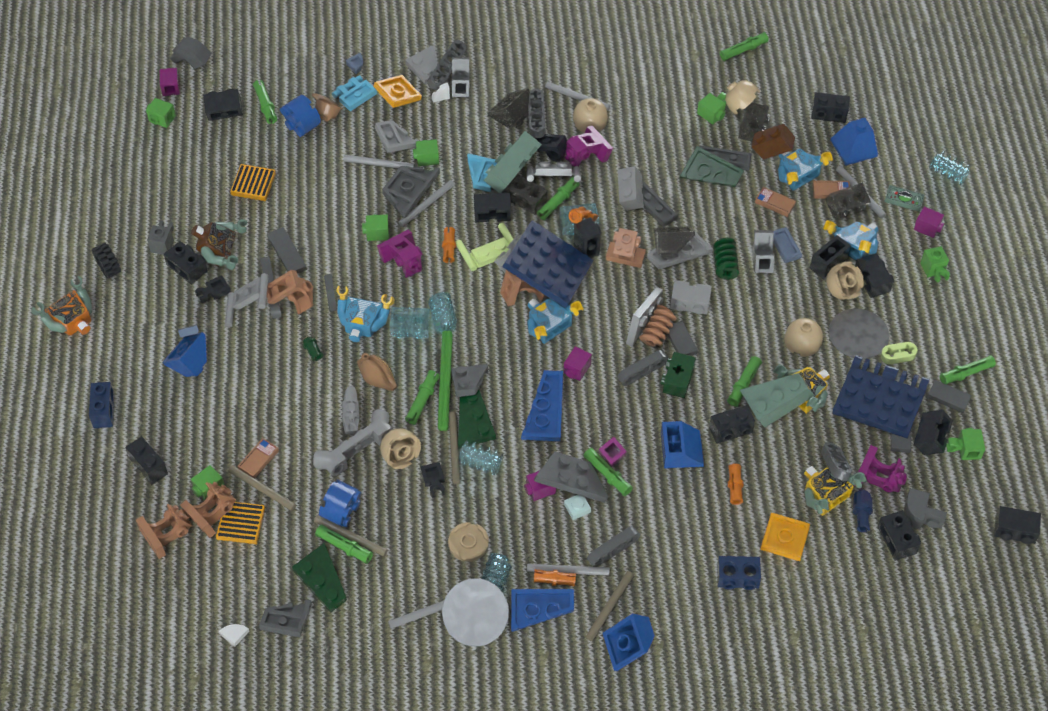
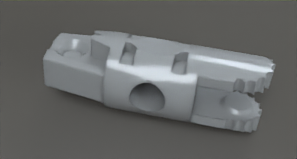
M352 385L345 390L344 401L342 402V421L345 434L355 435L360 421L357 391Z

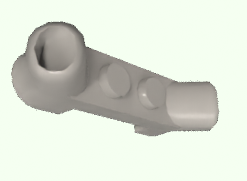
M383 409L373 411L371 424L357 431L349 440L341 442L333 451L317 450L313 458L314 467L316 469L328 470L332 476H337L348 469V459L375 441L380 446L384 436L389 431L394 430L388 424L389 413Z

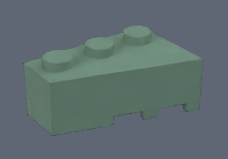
M524 131L514 144L510 143L504 150L506 154L503 155L501 153L495 160L496 166L492 164L485 172L488 175L484 181L498 193H502L542 144Z
M799 373L740 390L757 420L764 427H767L809 400L810 397L815 396Z

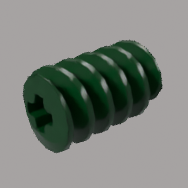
M729 237L721 238L713 244L715 273L724 280L734 279L739 275L736 241Z

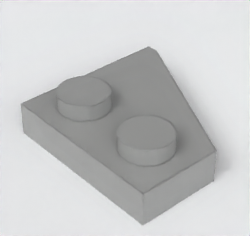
M433 46L405 60L408 68L425 85L437 66Z
M393 120L375 123V129L387 153L416 148V141L419 140L417 138L413 140L409 137L408 132L400 128Z

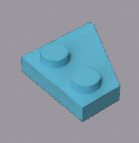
M468 153L467 160L473 188L491 192L492 187L484 179L488 175L485 172L492 164L496 166L495 159Z

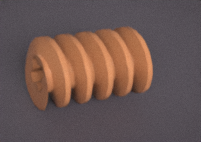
M657 305L653 316L650 317V322L646 324V328L642 332L643 334L639 337L640 340L651 347L656 345L662 346L663 343L659 339L666 340V336L663 333L669 334L670 330L667 327L672 328L673 323L671 321L677 320L673 312L663 305Z

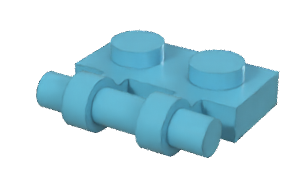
M360 75L355 78L352 77L348 80V83L338 86L332 92V96L335 99L339 97V102L349 111H352L377 94V90L367 80L363 81Z

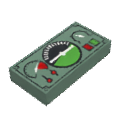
M889 185L884 202L920 212L925 195Z

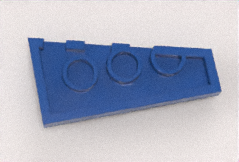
M544 370L521 435V440L561 441L563 371Z

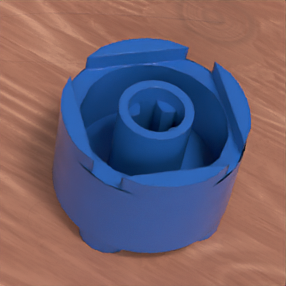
M304 95L294 98L280 108V112L286 119V127L290 131L293 129L299 137H302L321 123L317 109L311 108L309 104L312 102Z
M337 479L336 482L331 484L324 496L325 507L320 506L319 516L341 527H347L351 521V512H356L360 506L361 500L359 498L361 491Z

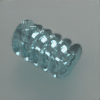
M944 150L940 154H936L929 169L931 170L935 167L936 173L941 171L942 176L947 174V179L949 180L954 177L953 182L957 183L960 181L961 186L970 172V164L964 168V161L957 164V157L951 161V154L944 157Z
M447 292L436 293L428 301L435 331L439 334H442L445 330L454 332L457 318L452 306L451 295Z
M468 440L463 444L459 455V461H461L463 466L469 464L470 468H474L476 465L477 470L480 471L483 468L485 473L491 470L492 475L498 473L503 460V454L499 457L498 450L491 454V448L488 447L486 452H484L483 445L477 450L476 443L468 447Z
M489 554L481 579L493 583L504 592L505 588L502 585L507 584L505 578L509 577L508 571L512 569V566L508 563L509 559L503 554Z

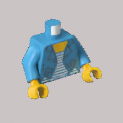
M798 149L792 153L788 151L779 154L778 156L781 158L778 168L780 182L787 183L792 191L818 177L822 164L826 166L829 164V161H833L831 152H824L820 156H815L804 152L802 149Z
M826 220L823 229L827 230L829 234H833L834 237L838 235L851 245L849 252L851 258L857 260L869 254L877 253L879 244L877 240L878 227L874 223L865 226L860 222H855L840 228L834 222Z
M338 286L336 291L340 295V299H338L337 314L341 324L345 326V331L350 333L349 339L351 341L359 342L361 336L371 337L374 332L386 325L390 312L389 306L394 304V297L391 296L388 303H386L387 294L382 295V303L353 297L345 299V296L349 293L348 287L346 286V292L341 294L340 286Z
M532 299L527 305L530 309L527 321L528 333L536 337L537 340H541L543 344L547 343L572 326V314L577 316L579 315V310H584L581 302L575 301L564 308L552 299H547L541 304L536 299Z

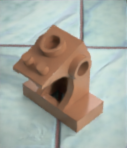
M619 228V232L615 231L613 242H610L607 250L606 260L641 268L646 249L639 248L641 237L638 236V232Z
M290 270L268 284L267 300L269 304H275L287 297L289 301L294 302L298 314L314 305L311 282L304 278H299L294 270Z
M506 270L500 294L507 306L515 305L517 294L524 290H527L529 293H535L540 302H543V298L547 297Z
M213 482V484L205 483L209 488L207 492L208 497L201 504L191 505L187 500L180 504L183 510L186 511L189 517L209 538L216 533L211 526L226 513L230 512L236 501L228 487L221 485V487L217 486L218 483ZM217 504V507L211 513H208Z
M167 504L168 510L165 511L164 518L156 523H147L143 516L136 519L140 532L158 559L166 555L163 546L178 537L185 536L188 533V529L192 527L188 520L190 518L185 510H179L177 505L171 506ZM172 526L173 529L164 535L161 533L165 528Z

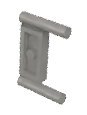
M539 162V164H536V168L532 166L527 167V181L529 182L534 180V175H574L575 182L581 181L580 168L575 166L572 169L571 164L567 162H558L557 164Z
M263 273L261 277L239 288L234 293H228L226 327L230 328L233 326L234 308L239 310L259 299L258 308H266L268 274Z

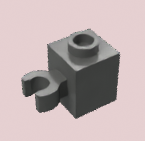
M161 220L159 226H152L147 239L151 253L164 255L174 243L172 235L174 230L173 222H170L169 226L164 227V221Z

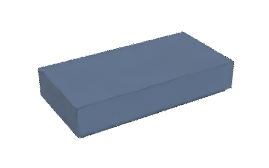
M787 227L773 231V243L784 263L802 258V253Z
M197 324L178 329L181 338L199 332Z

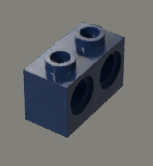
M111 382L91 383L89 418L93 428L113 427L115 393Z
M718 557V587L727 590L734 588L754 590L759 588L761 582L760 557ZM724 572H730L733 575L728 576ZM749 572L752 573L754 576H748L745 573Z

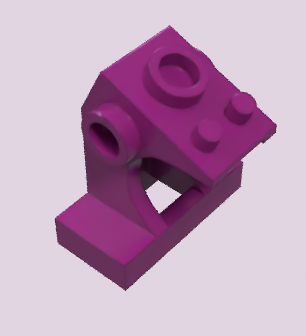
M587 126L584 134L572 136L568 139L565 159L570 162L571 166L579 167L582 160H586L591 153H594L601 162H607L613 147L593 126Z
M406 230L377 245L381 261L386 263L394 259L398 267L402 266L405 278L412 277L415 273L422 271V251L415 245L410 230Z
M870 445L858 472L864 473L868 483L880 487L886 492H899L907 480V474L904 472L905 465H902L901 459H898L897 463H892L891 466L879 462L875 457L878 448ZM879 472L888 476V478H881L876 476V474Z

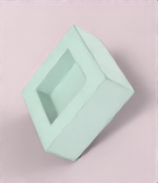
M576 495L564 500V506L572 520L591 513V508L584 496Z

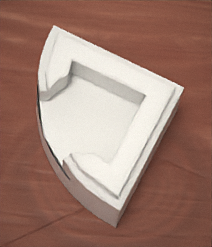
M448 83L440 85V88L433 92V103L450 99Z
M232 624L222 628L219 634L233 646H236L250 631L249 628L243 625Z

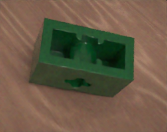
M674 352L672 359L668 358L665 368L668 371L667 374L663 373L660 383L663 385L662 393L685 399L694 372L696 357Z

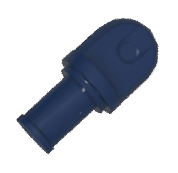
M861 489L853 494L852 511L857 516V531L867 532V530H870L869 515L873 513L871 494L867 490Z

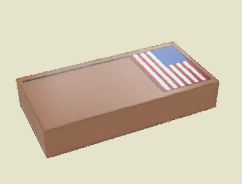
M813 181L814 199H850L849 181Z
M763 187L755 203L788 217L796 201Z
M262 438L238 465V468L251 477L256 478L279 452V449Z

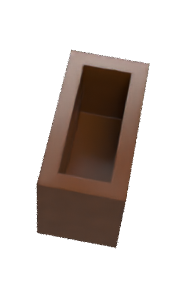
M781 124L755 133L751 147L764 160L793 150L795 136L785 124Z

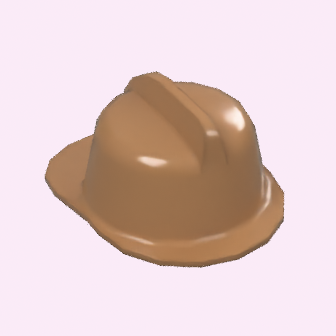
M312 94L316 99L315 108L320 118L328 122L330 119H335L340 110L344 109L323 95Z

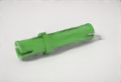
M763 32L757 36L748 37L741 43L721 50L720 57L723 61H726L748 50H754L757 46L769 42L768 35Z
M256 80L253 83V87L261 104V112L264 113L268 124H271V121L274 124L277 121L274 104L269 99L264 82Z
M571 177L564 186L559 187L557 193L537 211L538 216L543 214L540 219L546 220L580 185L579 182L574 183V177Z
M989 355L964 366H955L953 370L941 373L940 381L946 385L956 380L962 381L967 376L995 367V359L992 355Z
M752 356L740 379L733 385V391L727 399L731 406L739 405L743 397L740 390L749 387L758 368L762 364L760 358Z
M433 370L428 371L424 382L420 384L419 392L405 417L407 422L410 419V424L415 425L429 396L434 392L433 388L440 375L437 373L434 376L436 372Z
M589 448L584 453V458L591 462L608 480L609 485H613L623 496H627L632 491L633 487L621 477L622 474L619 471H615L593 448Z
M322 524L317 528L315 536L343 550L349 557L353 556L365 564H368L372 559L373 552L361 547L358 542L350 541Z

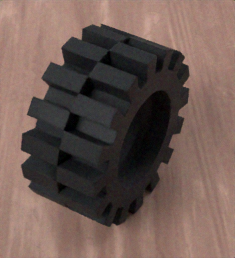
M106 242L91 250L97 265L107 279L121 272L118 260Z

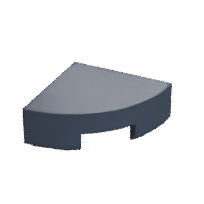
M361 53L346 60V65L355 74L359 73L363 67Z

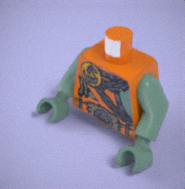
M77 276L80 281L79 285H75L72 279L70 282L71 286L77 289V292L73 290L45 309V312L43 311L44 305L41 302H37V306L40 307L41 311H37L32 307V313L40 315L42 322L51 331L65 332L68 335H73L77 331L85 335L90 331L91 327L88 324L91 322L92 303L86 289L81 286V277Z

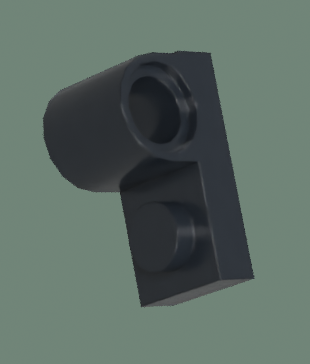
M545 134L541 138H535L542 144L537 151H545L552 161L560 162L565 156L568 141L565 135Z

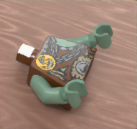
M240 219L237 224H234V222H210L204 227L195 225L191 234L198 238L196 250L203 255L207 263L214 264L217 267L226 265L229 270L235 269L238 258L234 255L230 256L236 236L234 229H237L241 234L245 233L247 227L241 226H246L247 221Z

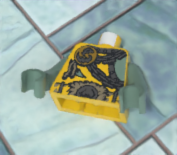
M781 364L777 365L773 373L778 374V379L799 373L815 395L798 406L806 414L812 408L816 412L817 409L825 406L828 396L826 391L828 384L826 381L830 378L826 370L822 369L816 373L811 367L789 370Z
M813 466L809 467L804 472V475L809 479L804 492L806 505L824 516L851 496L853 485L856 488H861V482H867L864 473L858 472L850 475L848 481H841L831 474L829 468H825L819 473Z

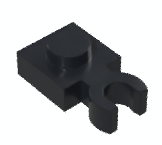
M222 275L206 282L205 288L200 287L195 290L196 296L203 295L199 297L200 303L207 302L210 297L216 300L231 292L229 285Z
M440 462L420 466L425 487L430 486V496L435 498V490H440L442 496L445 495V487L442 484L445 482Z

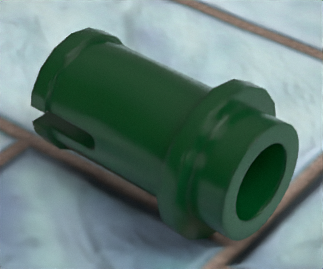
M312 336L303 340V348L307 349L312 361L322 359L323 353H321L317 345V340Z

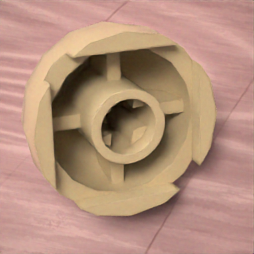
M741 80L738 83L734 81L727 87L729 91L726 94L725 101L728 108L735 115L738 114L736 110L739 108L741 110L745 109L757 97L755 93H760V90L748 80Z
M586 98L581 100L576 105L573 113L575 127L582 132H585L587 126H593L598 132L602 131L608 122L607 108L598 99Z
M852 262L839 263L832 267L827 274V288L834 297L845 300L856 298L861 294L860 289L864 286L863 275L858 267L852 265Z
M799 318L788 326L784 342L788 350L793 354L796 352L802 357L812 356L822 346L823 332L814 320Z
M394 429L389 431L382 439L380 444L381 455L392 468L403 469L412 464L409 461L414 457L417 459L421 450V442L414 433L406 429Z

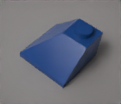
M866 117L849 122L831 137L830 141L845 166L878 157L874 131Z
M201 332L183 337L162 363L185 377L198 376L203 371V366L207 362L206 335Z
M632 613L603 632L614 671L622 669L648 652L655 636L649 617Z

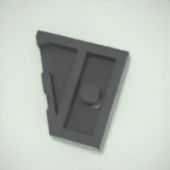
M488 364L460 366L451 369L456 397L476 395L478 387L483 382L484 374L488 373Z
M305 600V604L292 606V603H288L280 607L265 608L259 624L260 630L300 638L312 606L311 600Z

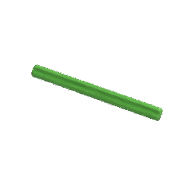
M450 330L442 332L438 407L439 431H447L449 424L452 331Z

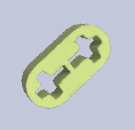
M911 342L887 345L882 349L881 360L886 364L912 361L915 359L918 350L916 345Z

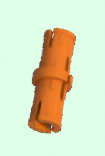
M448 227L444 228L442 248L443 262L449 263V258L450 263L454 262L456 242L455 229L453 227H449V232Z
M730 464L728 466L730 503L739 505L743 503L742 488L744 486V482L741 480L740 464Z
M554 569L553 571L534 570L533 582L552 584V586L567 585L575 587L576 573H563Z

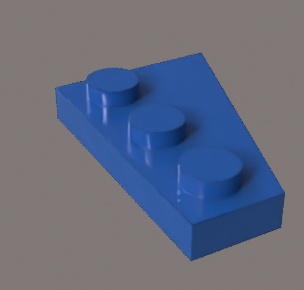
M511 589V632L574 612V589Z

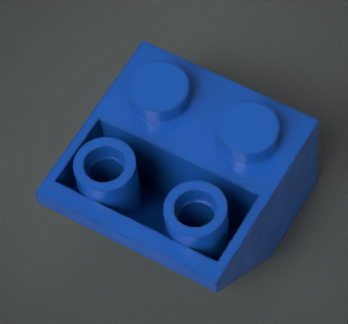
M682 421L662 422L660 435L664 468L704 467L700 430Z

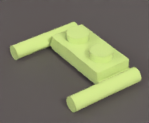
M504 223L498 225L499 230L504 236L503 238L471 250L470 254L462 240L456 241V246L471 271L493 263L503 251L507 252L509 250L507 246L512 242L513 237Z

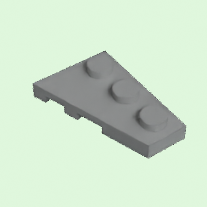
M687 226L647 253V259L658 269H663L713 252V248Z
M656 287L633 314L626 341L627 345L633 347L650 317L653 316L657 305L662 304L663 298L661 296L663 289Z

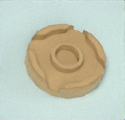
M470 522L459 524L453 528L448 539V547L451 554L461 561L468 562L478 560L485 555L489 544L486 530L482 526L471 524Z

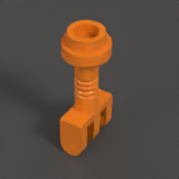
M583 206L572 209L569 212V219L572 223H580L583 218L587 219L590 217L595 222L598 218L597 214H592V211L586 210Z

